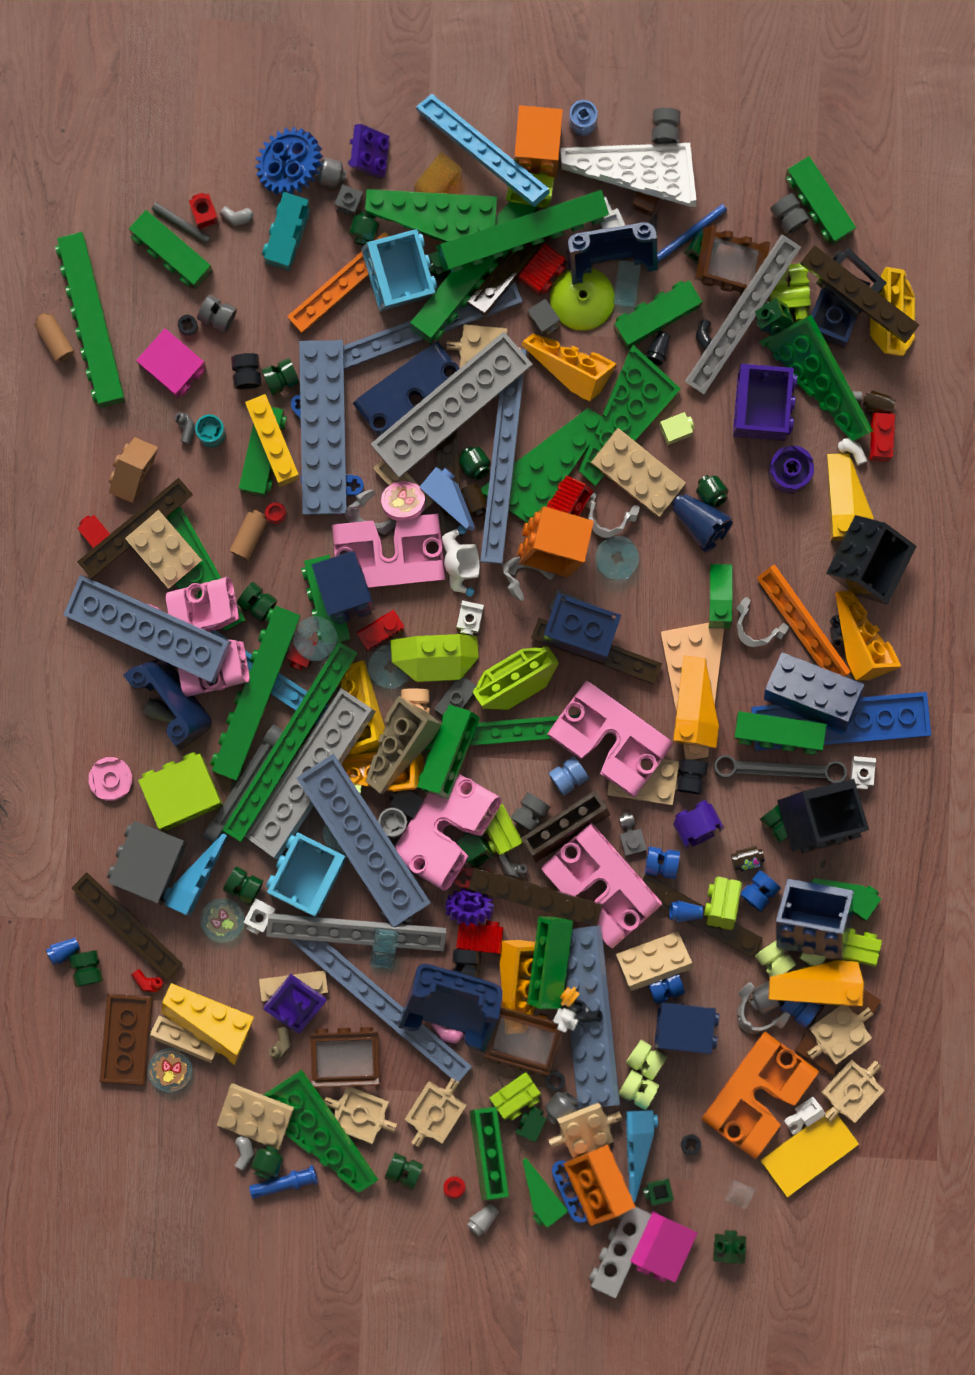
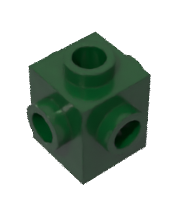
M777 298L765 303L760 309L755 311L758 318L756 322L760 330L772 336L781 333L783 329L794 323L788 305Z
M724 1230V1234H715L713 1261L745 1264L747 1236H740L738 1231Z

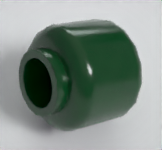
M360 212L359 215H355L352 219L349 235L354 239V243L364 246L367 242L376 239L380 224L375 216L366 212Z
M467 447L461 452L462 456L459 459V466L468 478L479 480L490 472L491 461L480 447Z
M706 475L698 481L699 485L696 488V494L703 503L718 508L727 501L729 490L718 476L713 475L709 477Z
M267 1146L266 1149H258L251 1164L252 1170L255 1171L254 1175L271 1181V1178L278 1177L284 1162L283 1157L278 1154L280 1150L271 1146Z

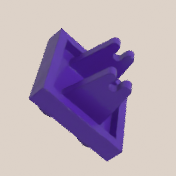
M355 124L353 139H350L352 153L351 160H348V165L376 178H385L390 136L363 124Z
M290 973L263 1006V1010L300 1034L326 1003V997Z

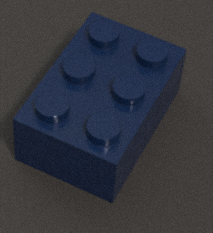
M860 279L870 287V282ZM821 289L811 315L825 341L845 348L857 317L854 319Z

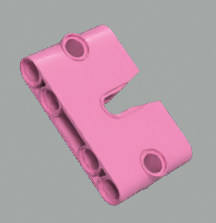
M439 514L420 515L409 521L408 519L396 521L394 534L395 555L390 559L385 558L382 554L381 540L374 521L332 525L335 557L339 556L342 551H355L368 588L446 579ZM431 541L436 542L439 546V550L435 554H430L426 551V545Z
M229 577L202 584L193 583L187 588L167 592L166 594L168 614L208 632L221 629L239 619L234 586ZM202 590V596L198 599V592ZM228 640L232 643L217 676L218 680L215 685L178 668L184 695L189 697L214 690L222 691L226 687L249 682L250 676L244 642Z
M585 681L547 735L581 760L598 746L606 734H613L616 737V743L609 751L600 774L635 798L673 746V742L595 685ZM577 708L580 711V716L576 719L571 718L568 710ZM644 759L649 760L652 763V769L648 771L643 770L640 762Z
M458 774L449 800L427 794L396 844L397 852L410 871L438 888L447 890L454 882L469 856L454 841L444 835V828L448 825H453L461 831L482 836L501 805V797L478 785L471 779ZM472 788V791L467 794L468 790ZM425 863L424 868L420 870L422 864Z
M589 823L541 866L543 872L561 892L571 895H577L587 890L598 880L606 882V891L595 902L603 904L597 926H601L602 939L611 948H614L662 906L658 897L592 823ZM569 846L576 848L578 853L576 858L568 856L567 848ZM633 914L636 917V924H628L625 919L626 915Z

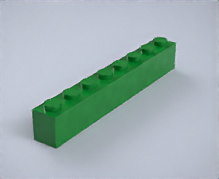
M602 190L436 245V249L443 270L450 269L451 273L464 269L463 264L471 262V265L474 266L483 263L484 257L491 255V258L495 259L504 256L503 251L510 248L512 252L524 249L523 244L531 242L533 246L545 242L543 237L551 235L552 239L564 235V230L571 228L572 232L583 229L584 223L591 221V224L595 225L604 222L603 217L610 214Z
M509 201L496 217V225L537 212L538 207ZM511 248L503 251L504 256L495 258L493 261L484 257L483 263L472 266L471 262L463 264L464 269L450 273L410 322L411 330L430 344L435 340L439 341L445 333L444 328L448 323H454L459 315L457 312L461 307H467L471 295L475 290L477 291L485 281L484 279L488 274L492 273L497 267V263L507 255Z
M83 232L58 237L59 245H55L58 258L63 260L64 265L60 266L63 279L67 278L69 286H66L65 289L68 299L73 301L74 307H70L73 320L77 319L79 327L75 328L79 341L82 340L84 348L80 349L83 361H88L89 369H86L88 381L93 382L94 389L91 390L93 402H98L100 408L126 402Z
M275 606L274 609L270 608L266 621L269 622L266 630L262 629L258 638L261 645L258 651L254 649L250 659L253 665L249 671V682H246L243 691H238L234 703L237 704L235 712L230 711L226 724L229 725L227 733L222 732L218 745H221L218 754L214 753L210 765L213 766V772L238 780L301 615L279 606Z

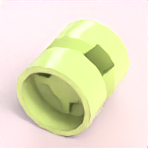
M776 940L755 955L762 966H767L766 972L770 977L786 973L796 965L789 954H784L785 950L776 947Z
M640 1040L626 1061V1064L635 1070L641 1069V1074L653 1080L667 1056L658 1050L652 1051L651 1045Z
M631 1070L619 1091V1096L628 1101L633 1099L635 1105L646 1110L659 1084L650 1079L645 1081L643 1080V1075Z

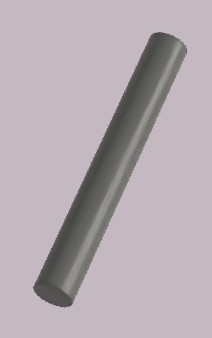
M157 202L153 205L152 210L205 244L209 242L211 237Z

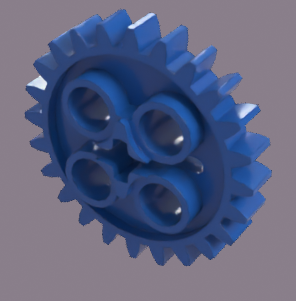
M295 127L292 128L291 132L285 128L284 134L277 131L276 138L270 135L271 142H263L266 148L259 149L258 151L262 156L256 157V160L260 163L255 166L259 171L256 175L260 178V182L275 195H278V193L283 195V192L294 195L295 189L301 193L303 185L309 188L308 181L315 182L313 175L320 174L316 168L323 166L319 159L323 158V155L320 153L322 148L318 145L317 139L310 132L306 133L302 128L298 131Z

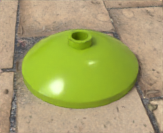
M592 268V273L586 272L584 274L583 283L573 285L568 269L556 279L550 293V305L559 317L560 323L577 331H588L601 326L610 317L615 304V293L611 282L602 272ZM585 292L587 297L580 298L579 293Z

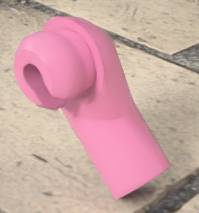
M431 1024L439 1038L444 1042L458 1043L464 1037V1032Z

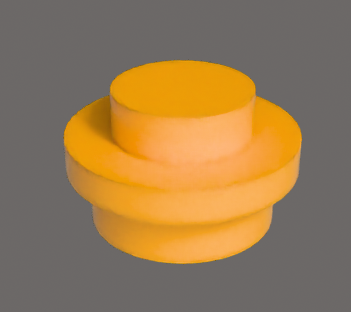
M575 986L572 989L567 987L560 996L563 1000L560 1003L562 1006L565 1004L567 1007H570L580 994L576 991Z

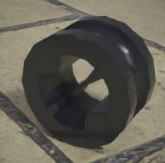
M183 315L178 320V328L183 335L191 336L196 333L198 323L192 315ZM187 320H190L193 328L184 330L183 322L186 321L187 323Z
M551 1071L545 1078V1084L550 1090L558 1091L563 1088L565 1077L558 1071ZM553 1074L556 1077H561L562 1082H559L560 1086L558 1087L549 1084L548 1080L552 1079L550 1076Z
M688 1134L682 1138L681 1148L689 1155L696 1154L700 1151L701 1141L697 1136ZM689 1138L692 1141L693 1139L697 1141L695 1144L696 1149L691 1151V1148L689 1150L685 1148L687 1145L686 1140Z

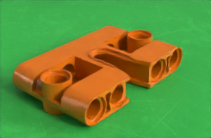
M764 1031L701 1120L753 1159H756L781 1125L765 1106L756 1101L754 1092L757 1089H763L772 1097L794 1106L817 1076L819 1070ZM783 1053H789L792 1056L790 1065H783L781 1063L780 1056ZM731 1125H736L740 1129V1134L736 1138H731L728 1135V1128Z

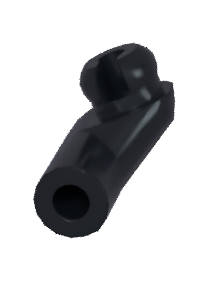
M701 319L695 335L697 343L703 350H706L712 341L708 334L711 322L706 319Z
M834 615L830 619V624L832 625L830 635L833 646L840 648L844 644L839 615Z
M575 1000L572 1003L571 1007L580 1021H602L603 1014L600 1010L591 1011L586 1003L581 1000Z

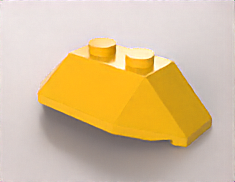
M885 267L880 277L887 284L879 294L915 321V295L906 278L905 270ZM870 318V336L885 354L904 356L906 350L915 339V332L905 344Z

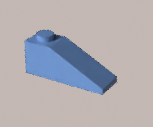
M436 467L421 484L420 488L466 529L473 532L475 526L459 485L453 480L455 476L446 468L441 470Z

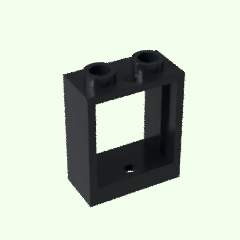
M849 248L844 252L840 250L832 258L840 265L846 259L852 262L874 283L870 288L878 294L887 284ZM818 279L816 284L854 319L862 312L834 289Z

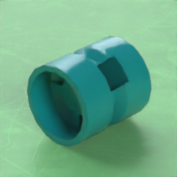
M207 414L198 419L195 431L202 445L209 448L220 446L226 437V431L220 418Z

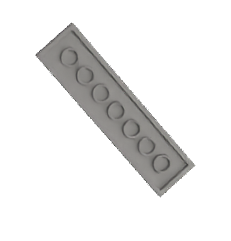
M505 332L501 333L371 443L372 448L398 478L402 477L532 367L533 364Z
M341 688L270 795L245 837L278 860L286 849L291 835L294 836L314 806L296 777L333 753L340 764H342L376 711Z

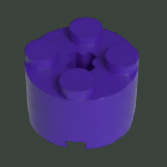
M788 446L779 449L774 454L768 468V477L773 486L782 492L790 494L804 489L814 474L812 456L807 450L799 446ZM794 466V472L789 473L787 471L788 468Z
M707 800L695 805L696 809L690 812L684 810L675 815L676 819L673 826L685 848L689 847V843L693 847L714 837L713 832L718 829L721 832L724 829L713 805L708 804Z

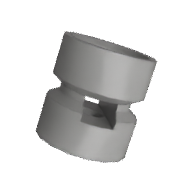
M397 808L384 810L378 820L388 838L393 839L402 836L408 825L405 814Z

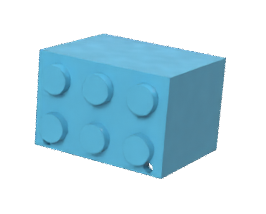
M417 229L367 242L361 248L379 312L427 299L437 289L436 280L429 272L431 267L428 255L424 254L422 248L425 246L422 234H418Z
M297 832L296 836L291 835L286 845L289 849L286 856L281 855L276 867L278 871L276 875H271L266 884L268 888L267 893L314 917H318L347 858Z

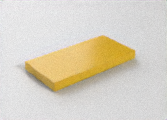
M838 1115L832 1122H829V1118L826 1119L823 1116L813 1124L800 1130V1132L760 1160L786 1197L790 1196L859 1145Z

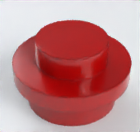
M273 502L266 507L265 517L271 524H280L286 519V508L281 503Z
M456 1176L449 1177L443 1185L445 1195L451 1199L460 1198L466 1189L464 1181Z

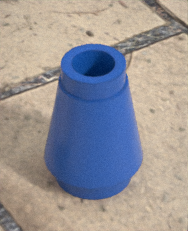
M678 900L671 902L669 908L670 920H675L677 923L702 919L703 907Z
M74 937L49 945L50 948L46 949V953L53 966L56 964L60 965L69 956L80 950V947Z

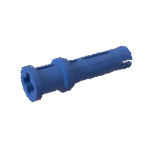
M311 1165L305 1170H293L290 1172V1175L249 1185L252 1199L291 1188L299 1190L302 1186L312 1183L317 1185L319 1182L314 1165Z

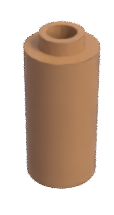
M44 313L36 318L37 322L34 326L55 362L59 363L70 358L75 351L54 315Z
M256 510L253 513H247L229 550L230 553L249 561L268 522L264 519L266 515Z

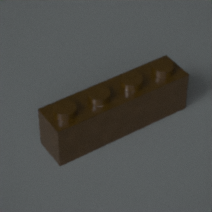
M595 790L523 836L521 840L537 863L568 843L589 823L596 825L610 816V813Z

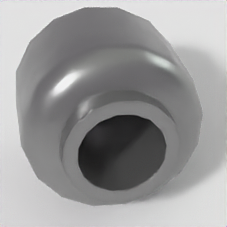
M322 158L320 162L323 166L316 168L320 174H314L313 178H316V182L319 185L337 188L340 183H344L347 171L343 170V163L341 161Z
M769 981L754 988L752 991L753 998L750 999L754 1010H760L763 1014H769L783 1005V1001L768 1000Z
M567 1091L564 1093L557 1092L545 1106L548 1113L546 1115L547 1119L556 1125L559 1123L558 1118L578 1111L577 1099Z

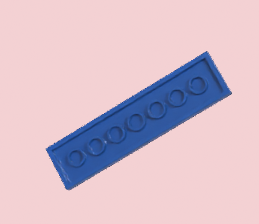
M927 692L861 697L846 732L826 725L824 745L931 736ZM778 705L751 707V713L821 723ZM754 743L755 751L782 749V747L774 745L773 749L762 748L760 743Z

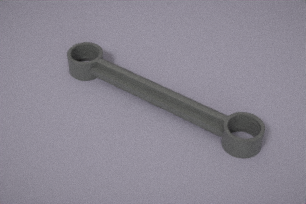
M274 724L270 727L247 768L216 817L206 829L203 835L204 838L214 843L223 833L222 829L284 730Z
M722 755L714 763V771L721 778H728L733 774L821 778L834 784L842 782L847 776L845 765L839 761H833L825 766L735 761L729 755ZM725 758L733 763V769L727 775L719 772L717 767L718 762ZM832 765H839L843 770V776L838 781L832 780L828 776L827 770Z

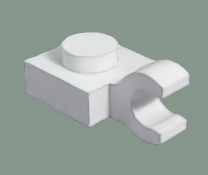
M604 197L610 215L603 217L604 222H601L602 228L624 226L625 224L618 208L612 211L607 198Z
M559 1008L553 1022L559 1024L557 1029L562 1032H566L567 1028L574 1031L579 1018L574 1011L567 1008L563 1010Z
M812 1097L796 1107L795 1111L797 1113L787 1117L784 1121L791 1133L795 1135L800 1132L804 1123L808 1127L826 1114L815 1098Z

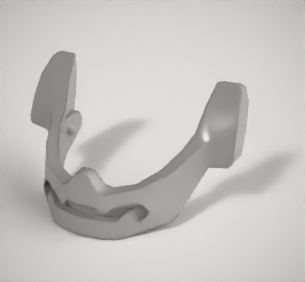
M367 490L356 496L357 501L346 508V514L344 515L350 523L366 521L359 516L360 510L358 508L364 507L366 502L376 494L374 490ZM394 520L374 523L377 532L383 535L396 526Z
M593 492L585 506L589 508L588 519L594 521L592 527L594 533L604 538H611L620 533L629 521L635 522L640 506L634 505L630 512H627L624 516L623 523L619 527L609 530L600 527L596 522L594 510L596 509L597 494Z
M515 557L503 565V572L510 583L508 586L510 593L519 601H523L525 598L519 587L520 583L511 575H515L516 570L522 567L535 568L518 564L520 557ZM535 569L540 571L549 580L555 577L553 573Z
M745 597L736 608L740 612L737 622L739 639L749 647L766 645L774 637L782 639L789 628L785 623H782L778 629L775 628L772 634L764 639L754 640L745 634L743 620L751 603V600Z
M747 983L738 993L742 1001L737 1009L738 1024L742 1030L748 1034H760L764 1031L767 1032L774 1026L782 1029L791 1017L787 1012H784L779 1018L776 1016L771 1024L764 1027H754L750 1022L746 1021L744 1007L754 989L752 983Z

